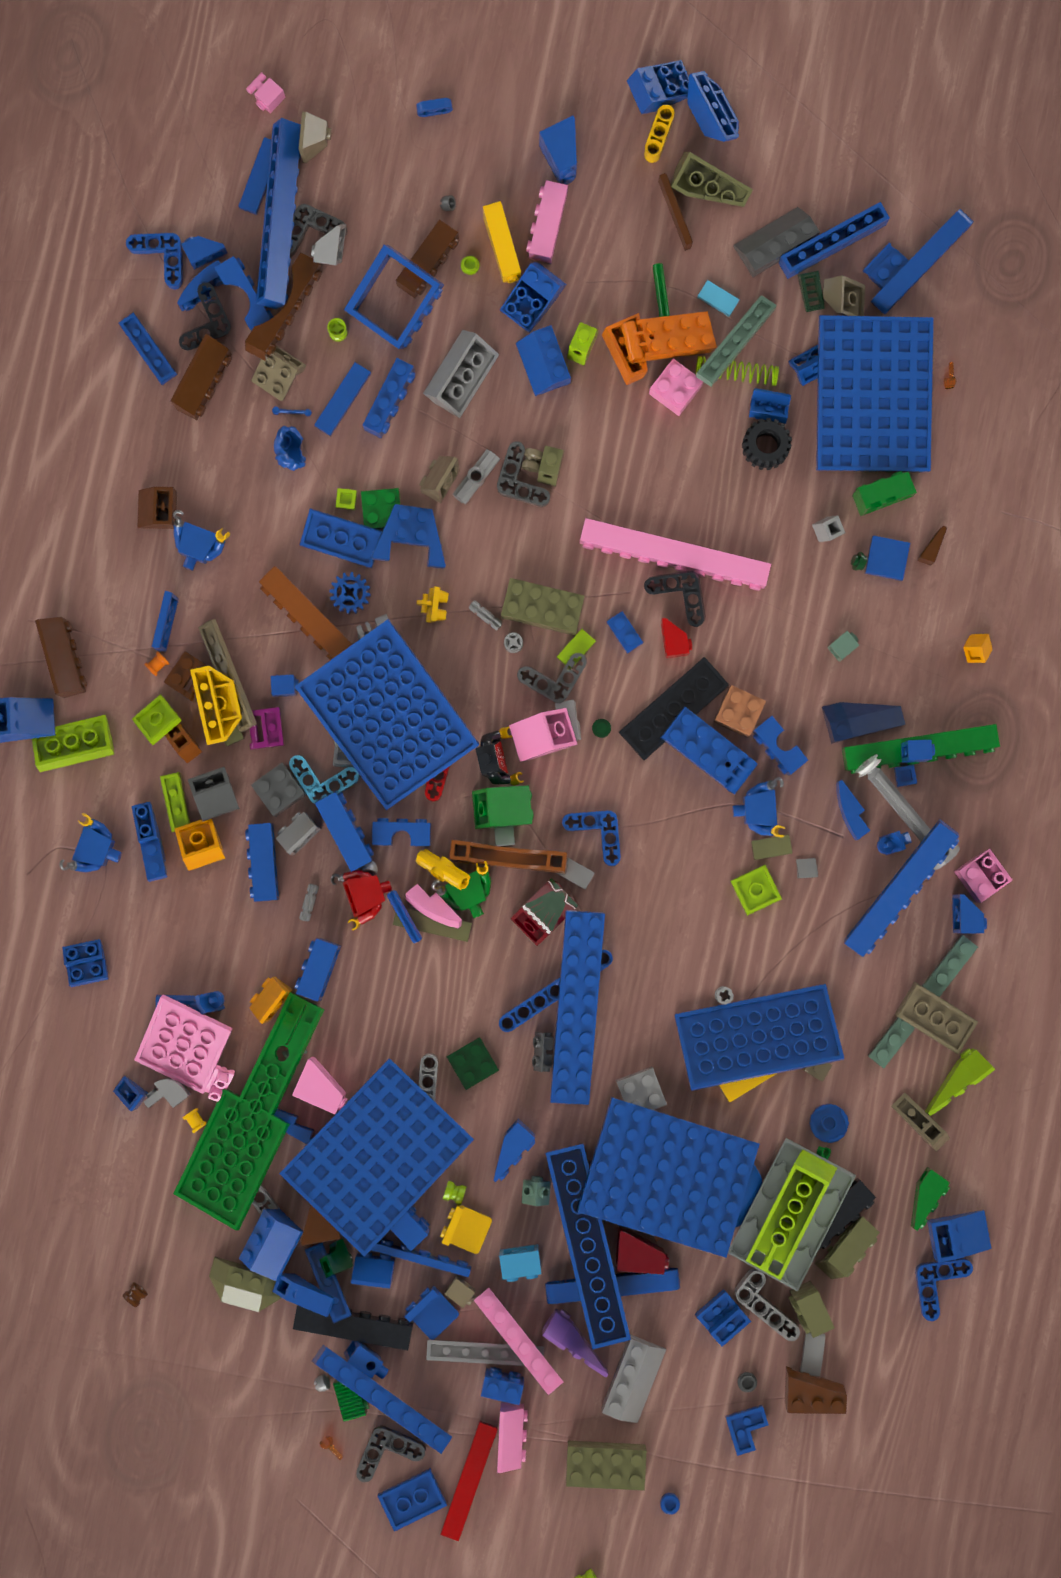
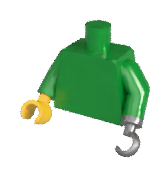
M484 861L485 866L479 867L478 863H476L477 871L469 874L471 878L465 889L459 890L449 883L444 886L434 887L437 883H440V880H435L431 887L433 890H437V894L449 907L454 910H461V912L469 909L473 919L484 914L480 903L486 901V897L490 894L491 878L488 872V864Z

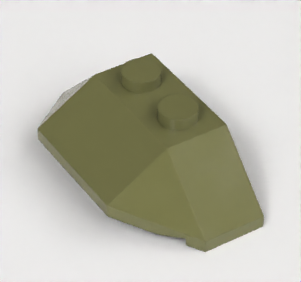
M214 1257L209 1277L221 1302L260 1312L281 1299L280 1296L273 1292L276 1281L251 1271L246 1265Z

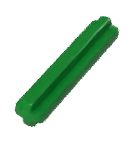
M654 264L653 275L659 317L670 316L663 264Z

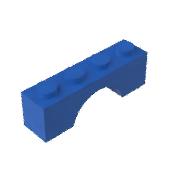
M233 256L214 267L224 286H238L248 295L250 309L244 320L251 331L254 326L263 324L274 317L269 309L266 311L264 306L256 304L257 294L252 288L255 284L250 275L245 276L243 272L245 267L240 258L236 260Z

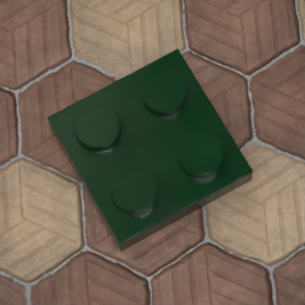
M480 1037L446 1056L465 1090L499 1071Z

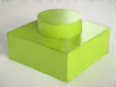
M337 488L335 507L337 509L355 510L357 490Z

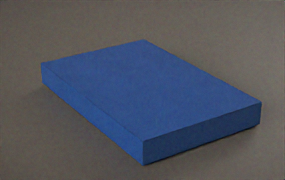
M169 591L164 592L152 647L162 653L167 651L179 600L177 596Z
M431 1468L377 1495L394 1532L447 1506V1502Z

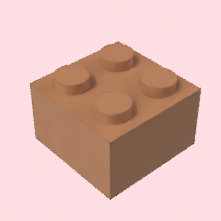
M731 685L713 722L748 738L756 725L766 701Z

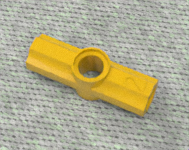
M427 849L420 850L417 854L416 863L428 870L436 879L441 882L446 881L459 890L465 889L468 886L471 878L469 874L455 867L446 857L442 856L440 858Z

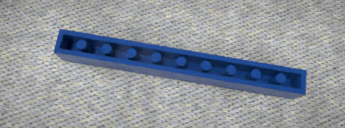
M280 118L275 122L272 128L256 304L275 310L284 306L288 298L286 294L289 283L288 268L291 264L290 249L293 244L291 235L294 229L293 214L296 210V204L294 203L298 190L296 186L299 175L298 160L301 156L299 152L301 124L284 118Z

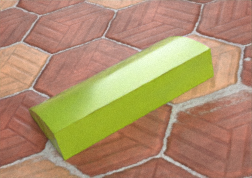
M106 715L55 726V736L32 739L35 765L40 772L115 754Z

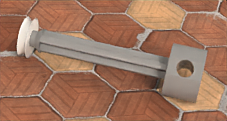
M874 755L864 761L856 769L855 773H859V778L868 774V780L873 783L917 838L922 841L931 829L883 773L881 768L876 767L881 762V759H877L878 755ZM958 845L946 852V859L941 865L938 863L934 870L940 869L957 855L960 850Z

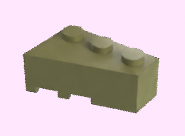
M863 1216L859 1217L839 1236L840 1239L834 1247L830 1246L827 1249L829 1252L823 1260L818 1259L814 1264L830 1279L849 1277L855 1270L853 1268L854 1265L862 1261L866 1256L865 1251L868 1247L871 1248L878 1239L876 1237L880 1232Z

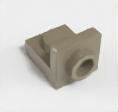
M825 1063L802 1068V1070L823 1082L832 1065Z

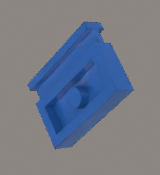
M889 242L862 272L866 273L882 289L909 260L896 248L894 249Z

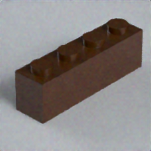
M439 219L410 261L435 277L437 274L436 269L440 264L443 265L446 262L449 251L457 247L459 243L458 232ZM406 267L396 279L397 286L413 298H416L418 294L422 295L426 289L427 282Z

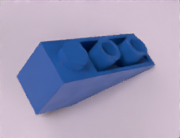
M282 1273L273 1289L275 1294L286 1301L325 1317L329 1316L335 1299L295 1273Z

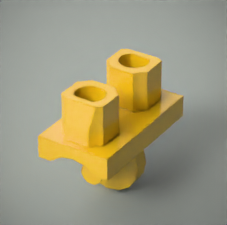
M434 586V588H429V594H423L422 600H417L416 605L421 606V613H426V622L428 623L446 620L447 612L446 610L438 609L439 602L447 603L449 593L440 590V587Z

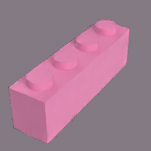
M546 180L545 186H541L539 198L542 199L540 205H536L535 210L537 221L532 223L530 234H533L532 241L528 240L526 252H529V259L551 264L568 193V185Z

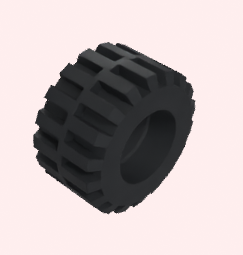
M767 418L766 421L760 419L757 423L754 422L746 431L742 443L743 455H746L747 462H752L751 466L754 468L755 466H759L760 470H763V468L771 470L772 467L777 468L779 464L785 461L792 446V437H789L790 431L788 429L785 430V425L783 423L781 425L778 424L779 421L776 419L774 422L771 421V418ZM762 435L771 436L777 442L778 448L773 453H763L758 449L756 439Z

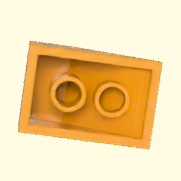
M275 976L271 979L268 977L261 986L264 988L261 993H256L250 1000L252 1005L249 1009L262 1024L269 1022L287 999L289 993L293 991V989Z

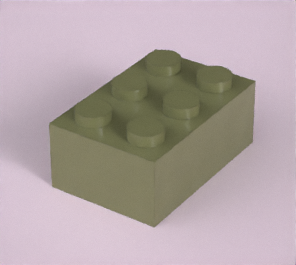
M811 1281L801 1284L798 1292L794 1289L789 1290L791 1296L788 1298L795 1312H797L798 1315L796 1316L806 1334L810 1333L815 1338L835 1328L818 1290Z

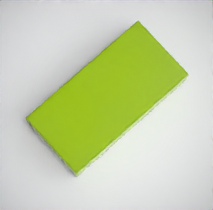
M581 629L559 653L557 658L566 665L573 654L582 653L585 655L595 644L596 640ZM579 656L578 658H575V657H574L573 660L575 661V665L579 662V660H580L582 657H580V656Z

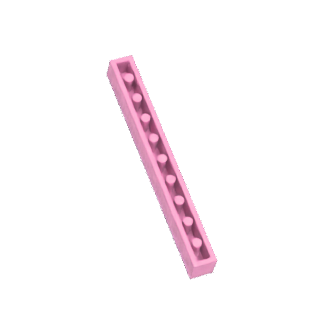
M585 518L580 538V544H583V547L593 550L595 547L601 549L603 553L612 554V552L619 553L620 557L630 559L632 556L638 558L640 562L649 563V561L656 562L657 566L664 568L672 566L680 572L694 571L700 577L709 575L713 576L712 579L716 581H723L725 579L731 581L733 585L742 586V584L750 585V589L758 591L766 587L771 567L770 563Z

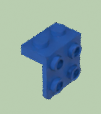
M433 1285L430 1289L427 1287L419 1295L421 1298L416 1303L412 1301L405 1308L406 1313L404 1316L409 1322L413 1320L431 1340H434L459 1316V1311Z

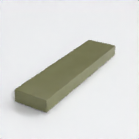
M406 908L418 931L468 942L472 923L462 921L460 928H454L436 922L417 910ZM395 913L393 925L404 927L397 913Z

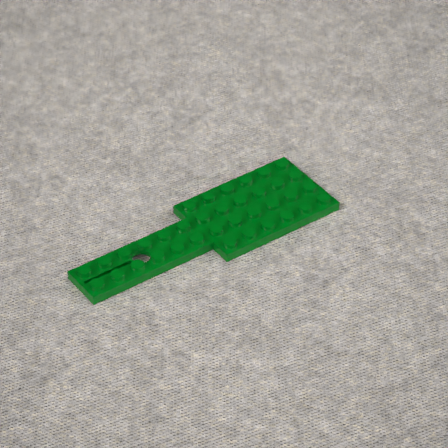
M293 992L289 993L241 1095L239 1096L228 1089H223L221 1098L216 1103L173 1193L174 1195L236 1231L240 1229L290 1125L274 1114L325 1009ZM281 1046H285L289 1050V1057L285 1061H280L276 1054Z

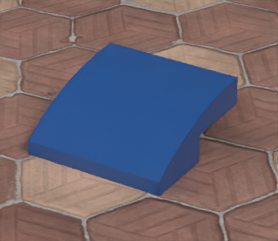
M725 1289L720 1291L695 1313L697 1319L705 1326L721 1347L751 1322Z

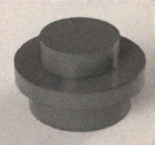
M744 1372L738 1377L737 1383L743 1392H752L757 1386V1379L754 1374Z

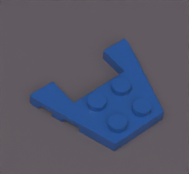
M395 504L371 559L389 561L391 542L424 546L429 548L427 567L444 569L446 564L433 510Z

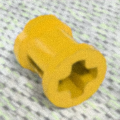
M198 1108L182 1117L191 1126L192 1133H195L207 1124L199 1115Z

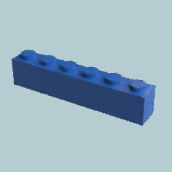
M879 202L785 253L780 257L779 265L787 279L883 228L887 225L890 217L882 203Z

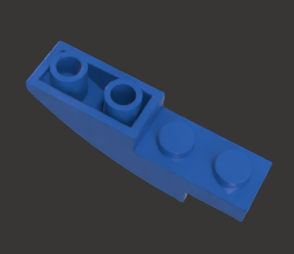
M219 260L203 269L187 285L177 302L181 311H189L197 303L201 302L197 292L200 283L206 281L211 283L213 287L223 284L214 267L220 264ZM205 285L202 287L201 294L205 293L208 300H210L209 291L211 288H207Z
M151 802L131 806L138 842L141 845L147 880L151 882L167 878L164 849Z

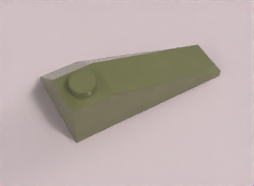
M691 152L683 153L675 168L671 183L672 188L685 196L741 207L745 206L753 191L750 187Z

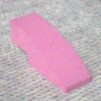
M418 884L406 893V901L423 915L450 927H461L462 919L437 893L429 897Z

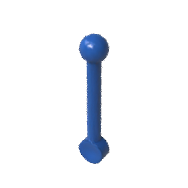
M273 407L272 409L275 415L291 413L310 416L312 414L310 409L305 411L279 409L278 407Z

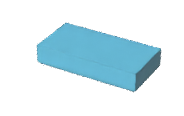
M707 280L697 298L730 317L740 300Z

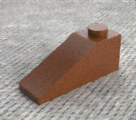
M181 722L165 735L176 753L187 764L202 753L200 747Z

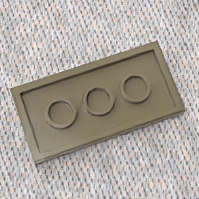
M916 982L913 983L894 1014L956 1054L960 1053L978 1023L977 1020Z

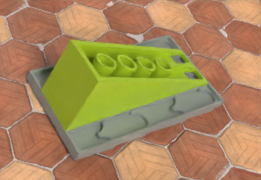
M786 1138L735 1236L728 1254L798 1292L856 1175Z

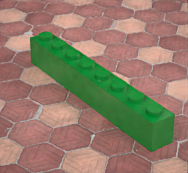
M993 724L842 748L845 771H851V774H856V769L874 755H878L877 759H881V762L876 766L877 768H881L884 765H888L889 768L900 767V763H902L901 743L908 740H931L935 746V755L927 762L938 761V757L945 756V759L957 758V754L964 753V757L976 755V751L983 750V754L995 752V748L1000 747L997 725ZM912 762V763H907V764H908V765H914V764H919V762Z

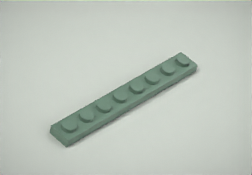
M961 935L922 986L940 997L978 946L964 935ZM897 1017L869 1053L868 1057L882 1068H885L914 1031L915 1027Z

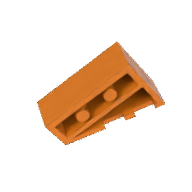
M639 313L607 326L602 333V337L626 385L644 378L648 371L646 361L630 363L621 329L623 323L639 320Z

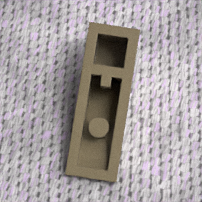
M906 1093L891 1106L936 1152L950 1139L947 1132Z

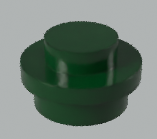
M858 552L857 555L854 554L851 559L852 569L855 571L863 570L867 563V556L862 552Z
M598 719L593 723L592 731L596 737L604 738L610 734L611 725L606 719Z

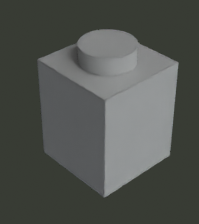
M838 515L826 517L812 524L819 542L831 541L845 533Z

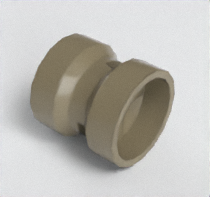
M526 448L524 454L526 458L522 462L521 468L538 473L543 452Z

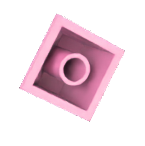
M567 708L542 712L509 725L520 762L577 745Z
M309 1058L292 1096L336 1114L348 1100L345 1098L346 1092L316 1058Z

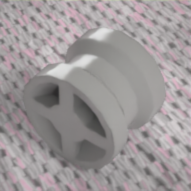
M512 632L506 635L504 639L505 649L510 653L519 652L523 647V639L520 634Z

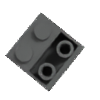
M225 767L188 779L202 821L240 809Z

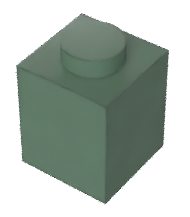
M846 631L827 648L840 662L859 646V640L854 633Z

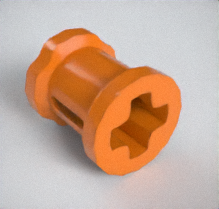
M157 651L156 656L144 665L153 675L157 676V672L170 663Z

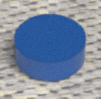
M666 1493L660 1500V1506L664 1513L672 1515L679 1510L680 1501L677 1495Z

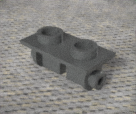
M535 1032L532 1066L534 1071L550 1072L553 1054H546V1050H553L552 1033Z

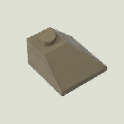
M302 112L299 152L303 163L309 162L325 149L328 140H331L332 130L328 127L326 120L307 112Z
M843 275L824 279L823 298L838 314L843 316H864V284Z

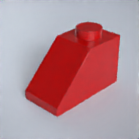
M662 618L661 628L666 658L688 656L690 654L689 650H692L691 639H688L687 634L668 619Z

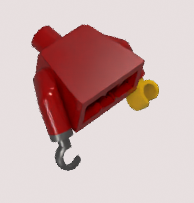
M361 870L345 872L341 876L339 874L331 876V883L333 885L336 884L334 882L335 877L338 878V881L343 882L354 918L350 919L348 923L352 921L356 923V927L351 930H356L360 927V924H365L374 919L382 909V903L385 901L384 894L392 891L389 881L379 883L376 875L372 876L369 872Z

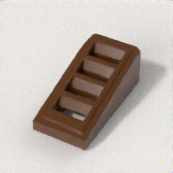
M942 526L937 531L917 561L930 566L935 563L947 530L946 526Z

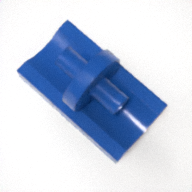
M900 831L879 837L877 842L878 851L881 854L888 855L905 850V845L912 843L909 832L901 834Z
M220 991L197 995L194 997L196 1001L190 1004L192 1009L201 1014L225 1009L223 1005L225 1001L224 995Z

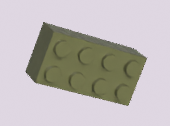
M510 578L501 618L575 636L585 596Z
M568 1440L566 1487L645 1491L646 1445Z

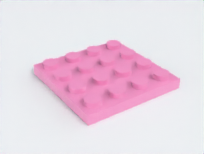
M163 994L160 997L134 1060L204 1094L233 1028Z

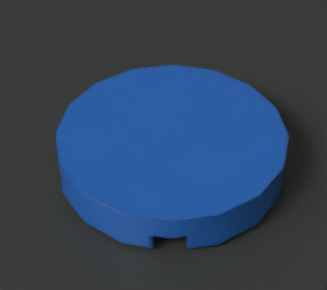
M829 1103L817 1107L811 1114L809 1122L814 1136L827 1143L837 1142L842 1139L849 1126L848 1117L844 1110L837 1105Z

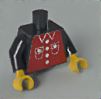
M509 726L483 735L480 746L476 747L481 774L487 777L494 785L511 783L515 786L524 782L518 779V776L522 775L521 772L511 776L508 774L500 739L512 738V735H508L507 732L510 729Z

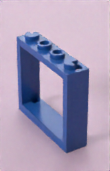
M383 245L344 310L396 348L404 349L412 342L413 339L411 337L414 332H418L423 325L421 321L424 316H428L432 311V304L435 299L438 300L440 298L444 284L391 246ZM390 257L432 286L399 339H396L358 312L359 307Z

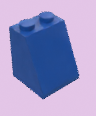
M571 116L539 132V147L557 182L565 185L574 181L577 170L575 117Z

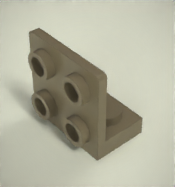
M275 345V352L272 356L269 355L266 361L261 359L251 381L280 401H283L295 376L304 372L307 365Z

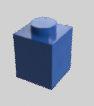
M294 674L271 676L272 696H297V689L294 686L299 683V679H296Z

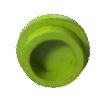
M466 256L462 259L461 269L465 274L473 275L478 272L480 265L476 257Z

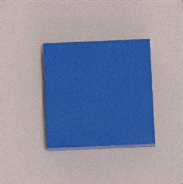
M872 536L865 574L903 581L910 543Z

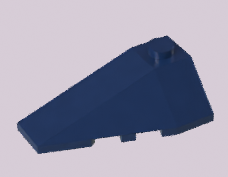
M839 702L822 707L831 744L906 725L901 706Z

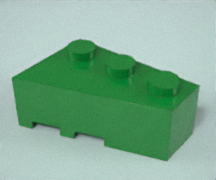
M902 471L892 474L890 478H881L871 484H865L856 488L852 497L861 517L911 498L917 492L909 472L902 473Z

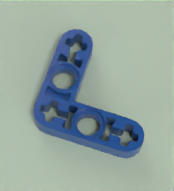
M134 234L126 239V246L133 254L164 253L165 283L174 290L182 286V242L177 234ZM152 239L159 241V245L156 248L149 247V242ZM172 239H174L177 242L174 243V247H171V245L169 244L172 241ZM137 240L139 244L136 245V248H133L131 244H134V241ZM171 257L178 258V263L175 266L168 264V260ZM171 271H175V277L178 279L175 281V284H172L170 281L173 278Z
M613 811L571 813L564 816L562 826L567 831L601 829L604 862L608 866H615L619 863L621 855L618 819ZM607 814H610V817H614V821H611V828L615 826V831H604L603 827L608 828L607 822L603 821ZM591 815L595 818L593 826L585 825L584 818ZM577 816H582L581 824L583 827L579 828V824H573V828H569L567 824L565 825L568 817H572V820H579ZM607 833L615 835L616 841L613 844L606 843L605 835ZM605 846H617V850L613 849V854L617 855L614 863L606 859V856L610 855V850L606 851Z
M960 1258L939 1263L933 1261L921 1263L916 1267L915 1274L922 1316L926 1320L935 1321L940 1316L936 1281L969 1276L973 1271L972 1263L969 1260ZM963 1262L968 1266V1268H965V1272L961 1269H955L956 1274H953L952 1263H954L955 1267H961ZM941 1265L949 1266L947 1275L939 1273ZM932 1266H935L937 1276L934 1277V1273H927V1277H924L920 1272H923V1268L932 1271L934 1270ZM925 1287L932 1288L933 1293L930 1297L923 1296L922 1291ZM924 1301L930 1302L931 1308L935 1310V1312L932 1313V1316H929V1314L926 1313V1311L929 1310V1306L927 1303H924Z

